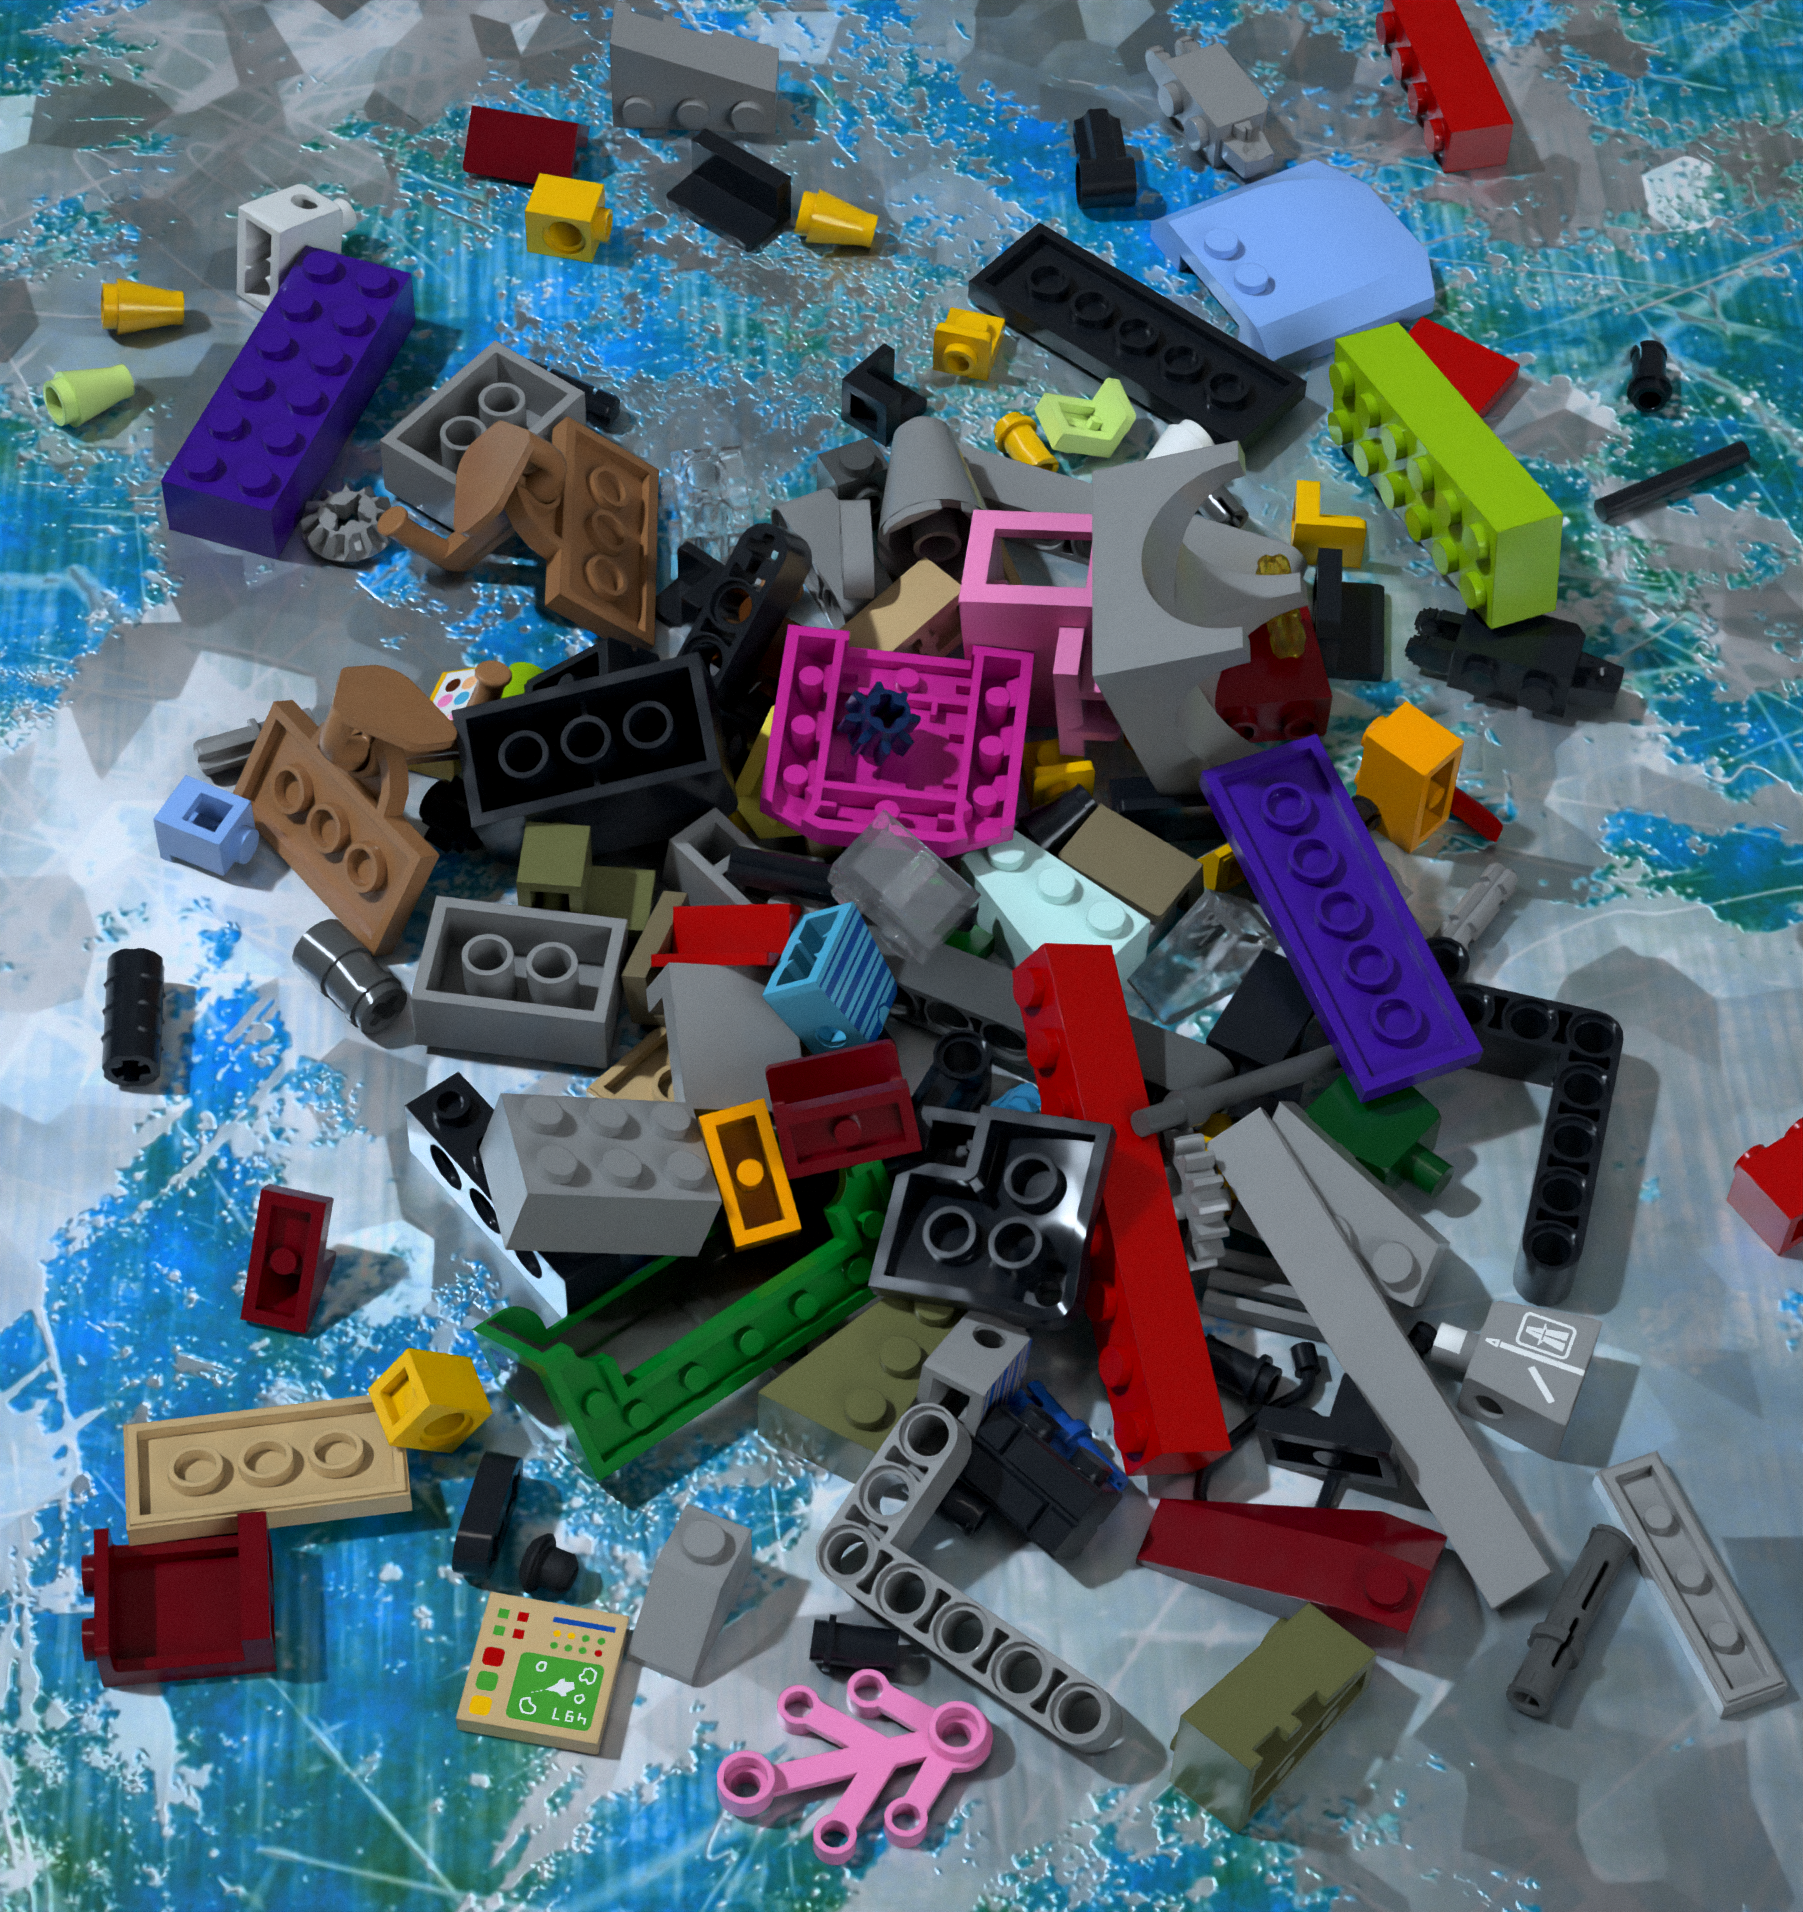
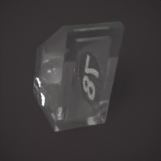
M1207 889L1127 979V982L1162 1025L1170 1026L1235 993L1263 947L1276 952L1281 946L1270 925L1248 899Z

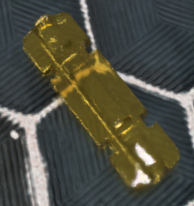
M1265 554L1257 561L1256 575L1292 573L1289 560L1283 554L1274 556ZM1300 608L1282 613L1266 622L1267 629L1272 634L1269 637L1272 652L1280 659L1288 656L1297 658L1305 651V631L1303 624L1298 621L1302 618Z

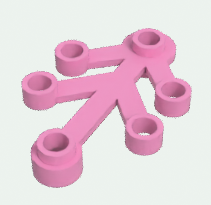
M874 1669L859 1670L850 1677L847 1683L846 1700L850 1711L863 1719H874L884 1714L913 1731L888 1738L821 1702L817 1693L810 1687L793 1685L786 1688L780 1694L777 1701V1720L781 1728L792 1735H805L814 1732L843 1749L772 1765L768 1759L758 1752L748 1750L735 1752L726 1757L718 1768L717 1796L721 1805L728 1812L736 1816L751 1817L765 1811L772 1803L773 1797L853 1779L832 1813L819 1819L813 1830V1850L818 1859L829 1865H841L849 1861L855 1854L857 1830L895 1769L924 1762L905 1797H900L890 1802L884 1813L883 1828L888 1841L900 1848H911L920 1844L925 1838L928 1812L952 1773L972 1771L982 1765L988 1758L992 1749L993 1731L987 1717L975 1706L963 1701L947 1702L935 1709L889 1685L888 1679L881 1672ZM863 1687H873L881 1695L876 1700L865 1701L861 1700L856 1695V1692ZM803 1703L810 1707L811 1712L804 1717H794L787 1713L786 1709L791 1704ZM950 1734H961L969 1740V1744L964 1747H952L947 1745L944 1739ZM742 1783H750L755 1785L759 1792L752 1797H739L734 1794L733 1790ZM906 1814L916 1818L919 1824L911 1830H901L892 1821L896 1817ZM837 1831L843 1833L848 1838V1841L840 1847H830L822 1841V1837L829 1832Z

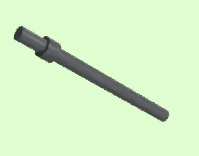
M1330 1044L1205 1088L1190 1085L1172 1091L1166 1095L1164 1102L1135 1111L1131 1116V1126L1133 1131L1140 1137H1146L1171 1127L1183 1131L1207 1122L1210 1115L1214 1112L1341 1069L1342 1066Z

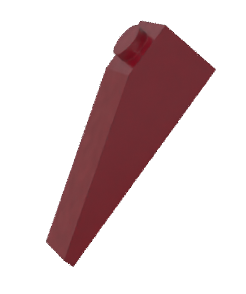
M1161 1498L1137 1555L1136 1564L1277 1618L1286 1617L1289 1620L1310 1602L1375 1651L1378 1656L1401 1664L1448 1538L1442 1533L1382 1511Z

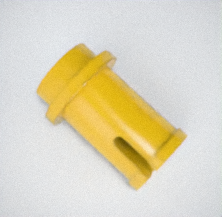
M1011 412L1003 416L996 423L993 430L995 435L994 442L1000 452L1008 453L1016 461L1052 472L1058 471L1059 463L1057 459L1051 455L1036 434L1037 425L1030 416H1025L1020 412Z

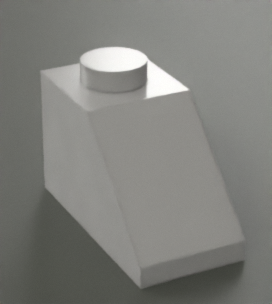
M687 1504L656 1561L629 1645L627 1660L687 1685H693L752 1571V1529Z

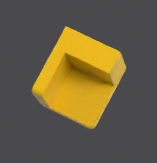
M1297 480L1291 517L1290 545L1303 554L1309 565H1316L1318 548L1342 549V567L1361 568L1367 532L1366 521L1357 516L1320 514V481Z

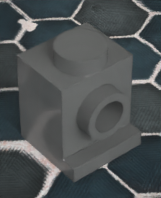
M870 436L818 454L817 491L827 487L832 490L838 500L870 499L872 531L878 530L889 463Z

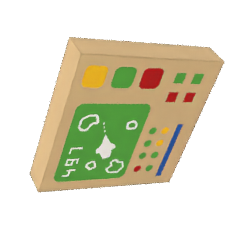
M490 1591L456 1716L457 1730L598 1755L630 1630L629 1616Z

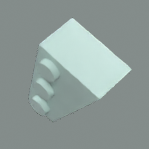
M1016 830L1013 833V840L970 851L961 858L959 892L975 895L979 899V909L975 925L995 936V953L1000 959L1006 957L1014 969L1044 943L1112 945L1122 988L1145 967L1150 920Z

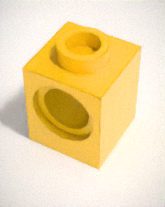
M539 173L525 209L527 252L592 263L600 241L608 242L613 225V210L605 208L604 184Z
M407 1348L367 1389L389 1446L452 1454L493 1413L471 1357Z

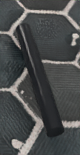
M1737 441L1594 501L1595 513L1601 521H1607L1747 463L1750 460L1749 449L1743 441Z

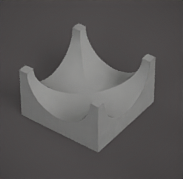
M1238 440L1092 471V677L1159 797L1204 795L1199 786L1202 771L1265 751V749L1241 737L1216 713L1215 697L1217 684L1222 670L1251 662L1250 640L1248 638L1251 632L1282 613L1307 606V585L1300 572L1282 575H1256L1235 572L1203 560L1182 542L1193 515L1206 498L1225 483L1246 476L1245 454Z

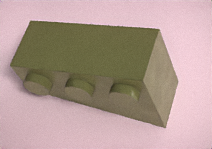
M890 1297L882 1298L757 1392L758 1435L856 1484L901 1416L909 1408L915 1406L922 1365L969 1310Z

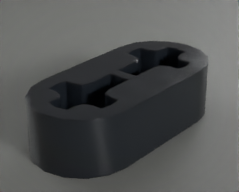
M489 1450L484 1453L456 1535L452 1557V1570L454 1573L486 1580L490 1579L494 1573L521 1487L523 1475L522 1457Z

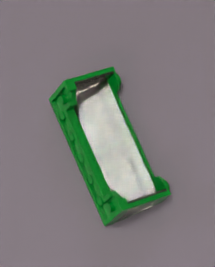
M777 1133V1134L775 1135V1137H776V1141H777V1144H778V1147H779V1151H780V1154H781V1158H782V1161H783V1165H784V1160H783L782 1151H781V1147H780L779 1137H778V1133ZM882 1160L788 1180L802 1227L799 1236L734 1254L724 1216L722 1215L713 1221L698 1257L660 1255L547 1329L542 1319L535 1312L525 1307L512 1306L497 1312L472 1328V1331L498 1386L586 1476L600 1482L878 1296L873 1294L868 1287L893 1190Z

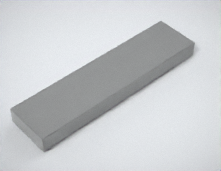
M1655 1451L1596 1471L1592 1485L1615 1527L1630 1538L1633 1544V1550L1630 1555L1719 1718L1721 1719L1782 1697L1788 1686L1786 1680L1659 1453Z

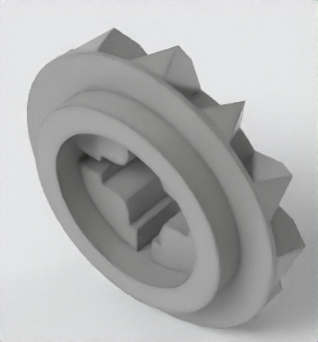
M346 482L342 491L338 493H333L323 488L318 501L306 502L305 516L300 520L302 535L306 544L321 557L339 562L360 561L380 553L392 541L391 537L382 536L377 529L380 517L386 510L391 508L389 498L377 497L370 485L360 491H353ZM351 514H358L359 522L350 520L339 529L338 518L347 519Z

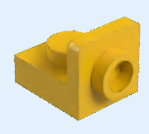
M951 307L945 323H938L934 332L933 370L988 381L1004 337L1005 318Z
M1059 739L1024 743L1021 777L1030 810L1062 792L1070 790L1077 783L1082 785L1093 798L1095 770L1092 761H1085L1084 756L1060 755Z

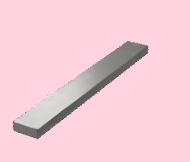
M1259 1107L1205 1143L1208 1151H1214L1216 1155L1215 1163L1343 1370L1349 1374L1392 1439L1397 1457L1491 1609L1497 1611L1555 1574V1571L1267 1112Z

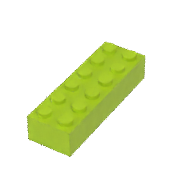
M1399 322L1335 339L1334 364H1331L1329 368L1330 384L1334 392L1333 412L1328 414V428L1332 440L1336 445L1343 446L1354 460L1360 475L1368 477L1380 492L1385 506L1388 509H1394L1406 524L1411 538L1415 542L1420 541L1433 557L1438 571L1442 575H1447L1461 592L1466 606L1470 609H1475L1490 629L1556 611L1563 524L1562 511Z

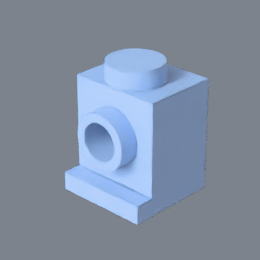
M187 775L184 776L153 818L160 858L172 862L177 857L222 876L226 875L234 862L243 865L248 863L254 855L259 841V832L255 828L250 800Z

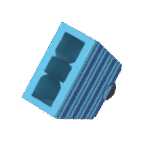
M854 902L801 915L762 994L765 1001L814 1055L884 1039L893 1040L884 1027V1023L898 993L897 983Z

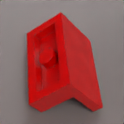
M784 903L673 906V954H651V967L663 969L668 962L775 968L801 916V905Z

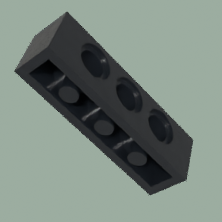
M459 1071L404 1105L410 1151L562 1319L621 1281L620 1254L505 1250L479 1152L494 1109Z

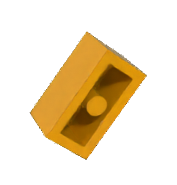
M1405 701L1388 717L1384 715L1377 717L1366 729L1361 740V746L1364 747L1361 767L1355 776L1354 785L1357 786L1356 795L1365 796L1370 799L1379 809L1367 822L1374 815H1381V824L1375 830L1410 854L1449 819L1464 741Z
M758 1099L699 1116V1129L722 1199L720 1206L734 1254L799 1236L802 1227L765 1099Z

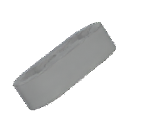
M870 499L839 500V539L843 599H874V553Z

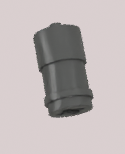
M327 919L317 923L296 944L292 955L293 964L325 997L331 998L345 1012V1018L356 1028H361L365 1033L371 1034L382 1031L391 1025L405 1008L407 993L402 989L401 982L391 972H385L372 959L371 952L338 919Z

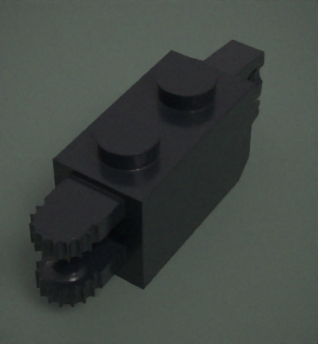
M1424 608L1423 611H1419L1414 623L1415 630L1420 635H1414L1413 638L1410 637L1405 648V657H1408V661H1411L1413 665L1448 675L1446 687L1561 718L1564 716L1568 703L1613 709L1624 675V667L1583 652L1586 635L1578 624L1546 615H1539L1490 629L1475 609L1467 608L1466 614L1463 615L1444 609L1440 611L1438 608Z

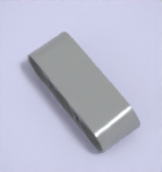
M826 487L771 508L772 525L800 535L808 542L812 551V564L804 584L833 629L839 630L893 584L888 573L874 554V599H843L839 539V500L831 489Z

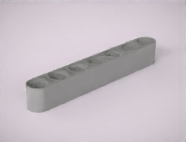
M957 443L988 510L1092 514V483ZM1193 515L1182 540L1188 549L1203 560L1235 572L1256 575H1282L1300 572L1302 577H1304L1308 569L1307 560L1294 546ZM1001 537L1006 541L1089 566L1092 541Z

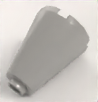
M929 416L914 417L900 425L893 435L876 540L878 558L885 570L897 578H900L925 556L954 580L962 579L973 509H988L950 427L944 421Z

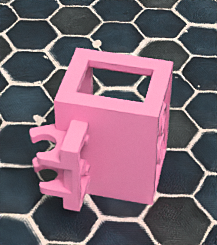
M973 509L958 599L965 660L972 659L973 645L1035 651L1026 726L1058 727L1060 755L1085 756L1087 740H1118L1121 737V727L1092 677V547L1086 588L1009 585V581L1005 580L1001 537L1092 541V514Z

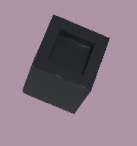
M884 343L842 379L841 420L886 447L892 442L893 435L900 425L926 412L927 400L894 380L895 349Z
M686 541L677 549L678 578L656 596L655 619L685 639L725 567L724 564L689 541Z

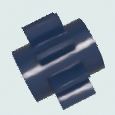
M876 682L867 698L856 690L851 694L844 705L850 714L844 716L837 726V730L842 733H848V739L852 746L850 751L852 756L861 754L874 758L876 765L881 766L889 756L891 749L902 757L907 753L914 743L908 733L913 732L921 721V716L911 714L909 704L906 701L908 697L906 691L897 693L884 689L882 682Z

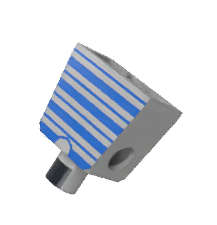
M968 1311L922 1365L915 1406L920 1403H935L945 1407L968 1430L971 1440L975 1439L978 1436V1430L995 1407L1000 1406V1404L1008 1405L1013 1395L1023 1387L1034 1329L1017 1327L989 1314ZM963 1393L970 1396L969 1403L964 1410L959 1403ZM946 1426L932 1427L923 1434L920 1441L921 1455H935L946 1446L949 1438V1430Z

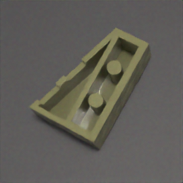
M1310 1602L1289 1620L1286 1617L1280 1618L1265 1635L1258 1648L1180 1716L1178 1731L1170 1744V1749L1174 1752L1169 1781L1238 1834L1370 1685L1377 1653Z

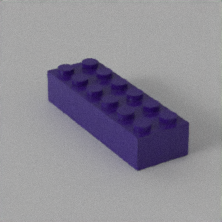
M305 246L161 480L170 530L277 560L305 513L306 502L313 500L416 323L411 273L319 248Z

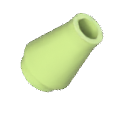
M123 364L105 368L59 371L54 374L52 380L46 381L43 385L44 402L52 420L59 426L70 424L75 428L118 402L133 397L135 393L133 378L127 367Z

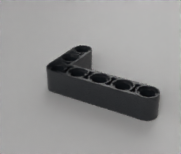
M1459 982L1451 984L1449 986L1483 1048L1479 1063L1464 1068L1551 1087L1513 1272V1285L1517 1293L1529 1303L1547 1307L1560 1304L1570 1294L1583 1251L1622 1051L1623 1030L1613 1017L1601 1011L1475 983ZM1551 1207L1559 1208V1209H1562V1210H1564V1211H1558V1210L1553 1209V1208H1551ZM1540 1261H1547L1549 1263L1554 1264L1555 1266H1549L1541 1263Z

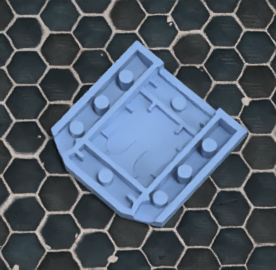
M1316 159L1151 221V240L1178 272L1188 269V266L1194 271L1240 326L1238 341L1287 370L1334 352L1335 339L1395 322H1399L1402 325L1433 312L1435 290L1427 250L1367 183Z

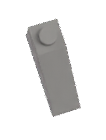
M716 807L669 839L661 882L670 891L688 893L690 906L791 903L801 905V915L823 910L818 903L811 899L739 885L728 881L727 868L733 847L740 845L754 849L759 848Z

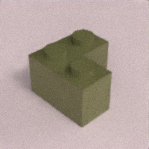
M526 821L516 881L518 906L627 919L630 958L657 905L656 870L637 869L624 865L616 867L592 865L590 826L572 825L561 821L553 823Z

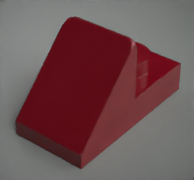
M268 1184L261 1189L241 1320L304 1334L309 1331L336 1259V1251L326 1249L334 1198Z

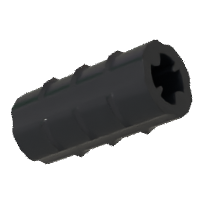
M145 948L121 949L114 952L108 958L107 979L103 984L106 989L105 1008L102 1010L104 1015V1035L100 1038L103 1043L102 1069L105 1079L123 1087L146 1086L155 1082L160 1076L161 1052L164 1050L161 1040L162 1026L165 1024L163 1019V999L166 997L164 993L165 967L163 965V958L159 954Z

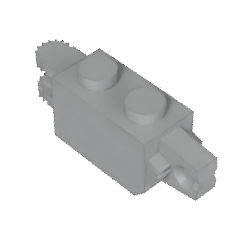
M1186 35L1177 38L1174 44L1176 54L1174 58L1168 52H1165L1161 45L1147 48L1145 53L1146 66L1148 67V72L1151 73V76L1154 77L1155 82L1159 85L1158 100L1162 111L1166 116L1172 117L1185 133L1190 147L1195 151H1199L1212 169L1228 164L1244 179L1253 177L1260 172L1265 173L1272 170L1274 152L1264 134L1269 101L1221 42L1201 48L1197 42H1194V38H1191V36Z

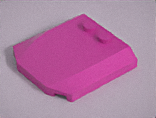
M788 624L760 794V812L819 844L942 858L1013 840L1035 651L973 645L972 659L964 660L849 647L850 631ZM876 682H882L884 689L897 693L906 691L908 693L906 701L909 704L911 714L921 716V721L913 732L908 733L914 743L907 753L902 757L891 749L889 756L881 766L876 765L874 758L861 754L852 756L850 754L852 746L848 739V733H842L837 730V726L844 716L850 714L844 705L851 694L856 690L867 698Z

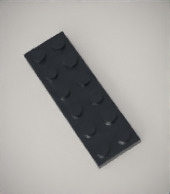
M1040 222L969 281V299L997 316L1005 318V321L1104 381L1107 378L1119 379L1127 395L1173 423L1180 424L1185 419L1196 422L1209 434L1214 445L1238 440L1245 453L1305 398L1307 381Z

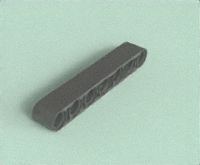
M860 913L897 983L898 993L888 1014L940 1035L962 1029L977 1032L991 1046L992 1055L1034 1071L1027 1057V1038L1020 1007L1013 996L1011 969L871 915ZM1128 1015L1150 1106L1164 1102L1166 1095L1172 1091L1190 1085L1205 1088L1235 1077L1233 1065L1218 1050ZM1206 1122L1193 1127V1131L1203 1128Z

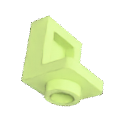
M1107 378L1092 400L1044 393L1034 408L1053 450L1068 454L1078 453L1104 458L1111 457L1136 419V413L1120 380L1114 378Z

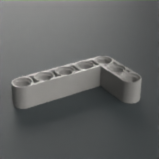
M920 1403L909 1408L901 1416L821 1534L816 1545V1561L820 1571L831 1582L1072 1748L1083 1753H1098L1109 1748L1118 1739L1122 1729V1712L1118 1702L1108 1692L906 1554L966 1466L971 1455L972 1445L968 1430L945 1407L935 1403ZM946 1426L949 1430L946 1446L935 1455H921L920 1441L923 1434L932 1427ZM906 1484L909 1489V1498L905 1507L893 1515H882L880 1500L883 1493L893 1485ZM857 1542H866L869 1552L865 1566L854 1574L843 1575L840 1564L844 1551L850 1545ZM912 1581H923L926 1588L923 1604L914 1612L900 1614L897 1608V1596L900 1589ZM968 1620H981L983 1625L981 1643L973 1651L956 1653L953 1645V1636L956 1629ZM1026 1659L1039 1660L1042 1667V1677L1039 1684L1027 1693H1014L1011 1686V1674L1014 1668ZM1084 1699L1098 1700L1101 1707V1717L1098 1725L1092 1731L1085 1734L1072 1733L1069 1726V1714L1072 1708Z

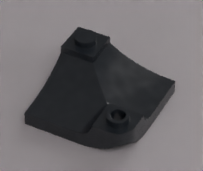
M923 1105L918 1124L922 1151L912 1152L910 1159H900L868 1283L870 1290L874 1295L989 1314L1017 1327L1041 1331H1057L1072 1324L1082 1312L1092 1274L1090 1265L1091 1244L1117 1139V1133L1113 1125L981 1105L979 1114ZM1051 1290L1062 1292L1061 1300L1052 1307L1041 1305L1042 1297Z

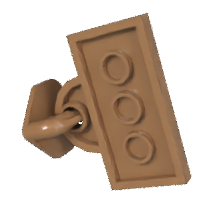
M568 416L553 428L552 443L527 429L502 420L495 422L471 443L457 469L453 518L455 532L448 538L444 539L408 518V511L402 506H394L386 510L378 521L377 529L382 536L391 537L406 549L452 572L466 571L474 567L512 534L517 532L529 548L547 560L545 607L603 639L608 637L631 644L632 649L639 647L649 651L655 646L659 469Z
M492 660L483 661L478 664L475 669L477 683L466 707L501 699L505 686L509 685L512 680V672L509 667L501 662ZM365 665L345 667L341 670L336 682L330 711L325 722L321 723L319 727L293 700L274 701L233 794L251 801L255 828L344 926L371 952V955L376 957L393 953L440 856L402 816L409 794L408 765L451 761L460 758L456 741L457 730L453 720H449L402 673L385 666Z

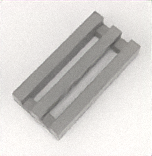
M1225 1248V1256L1217 1258L1218 1266L1210 1269L1207 1288L1202 1301L1201 1314L1326 1342L1309 1313L1284 1308L1286 1304L1301 1308L1305 1307L1275 1259ZM1220 1289L1260 1298V1302L1221 1294Z

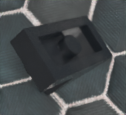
M1344 1373L1329 1417L1321 1416L1318 1412L1302 1406H1290L1287 1409L1262 1406L1255 1429L1266 1464L1399 1488L1402 1474L1393 1441L1348 1373Z

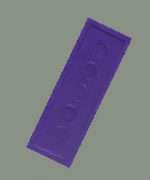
M1314 734L1202 771L1199 786L1360 1103H1365L1479 1063L1483 1048L1318 735Z

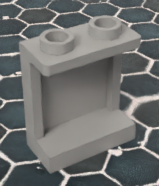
M668 962L646 989L648 1012L664 1014L674 1100L675 1102L692 1103L697 1122L699 1116L764 1098L774 1134H777L765 1068L770 1064L802 1058L799 1037L796 1036L762 996L775 968Z

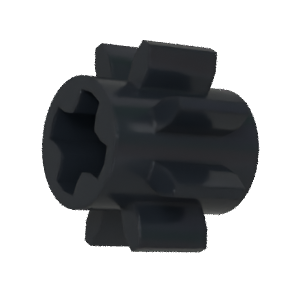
M455 775L451 782L447 779H441L433 784L423 797L419 808L422 822L430 827L424 839L446 854L452 849L461 854L465 848L471 851L480 848L483 843L471 827L463 779Z

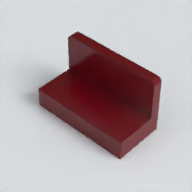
M472 105L463 170L468 173L532 184L536 183L539 173L572 179L577 147L587 148L590 127L574 122Z

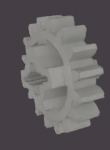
M1193 1127L1183 1131L1171 1128L1157 1132L1189 1272L1215 1268L1218 1266L1217 1258L1224 1257L1226 1253L1221 1238L1229 1236V1228L1223 1218L1226 1211L1232 1210L1229 1187L1224 1186L1223 1175L1217 1172L1216 1155L1213 1150L1205 1151L1204 1135L1202 1133L1194 1134Z

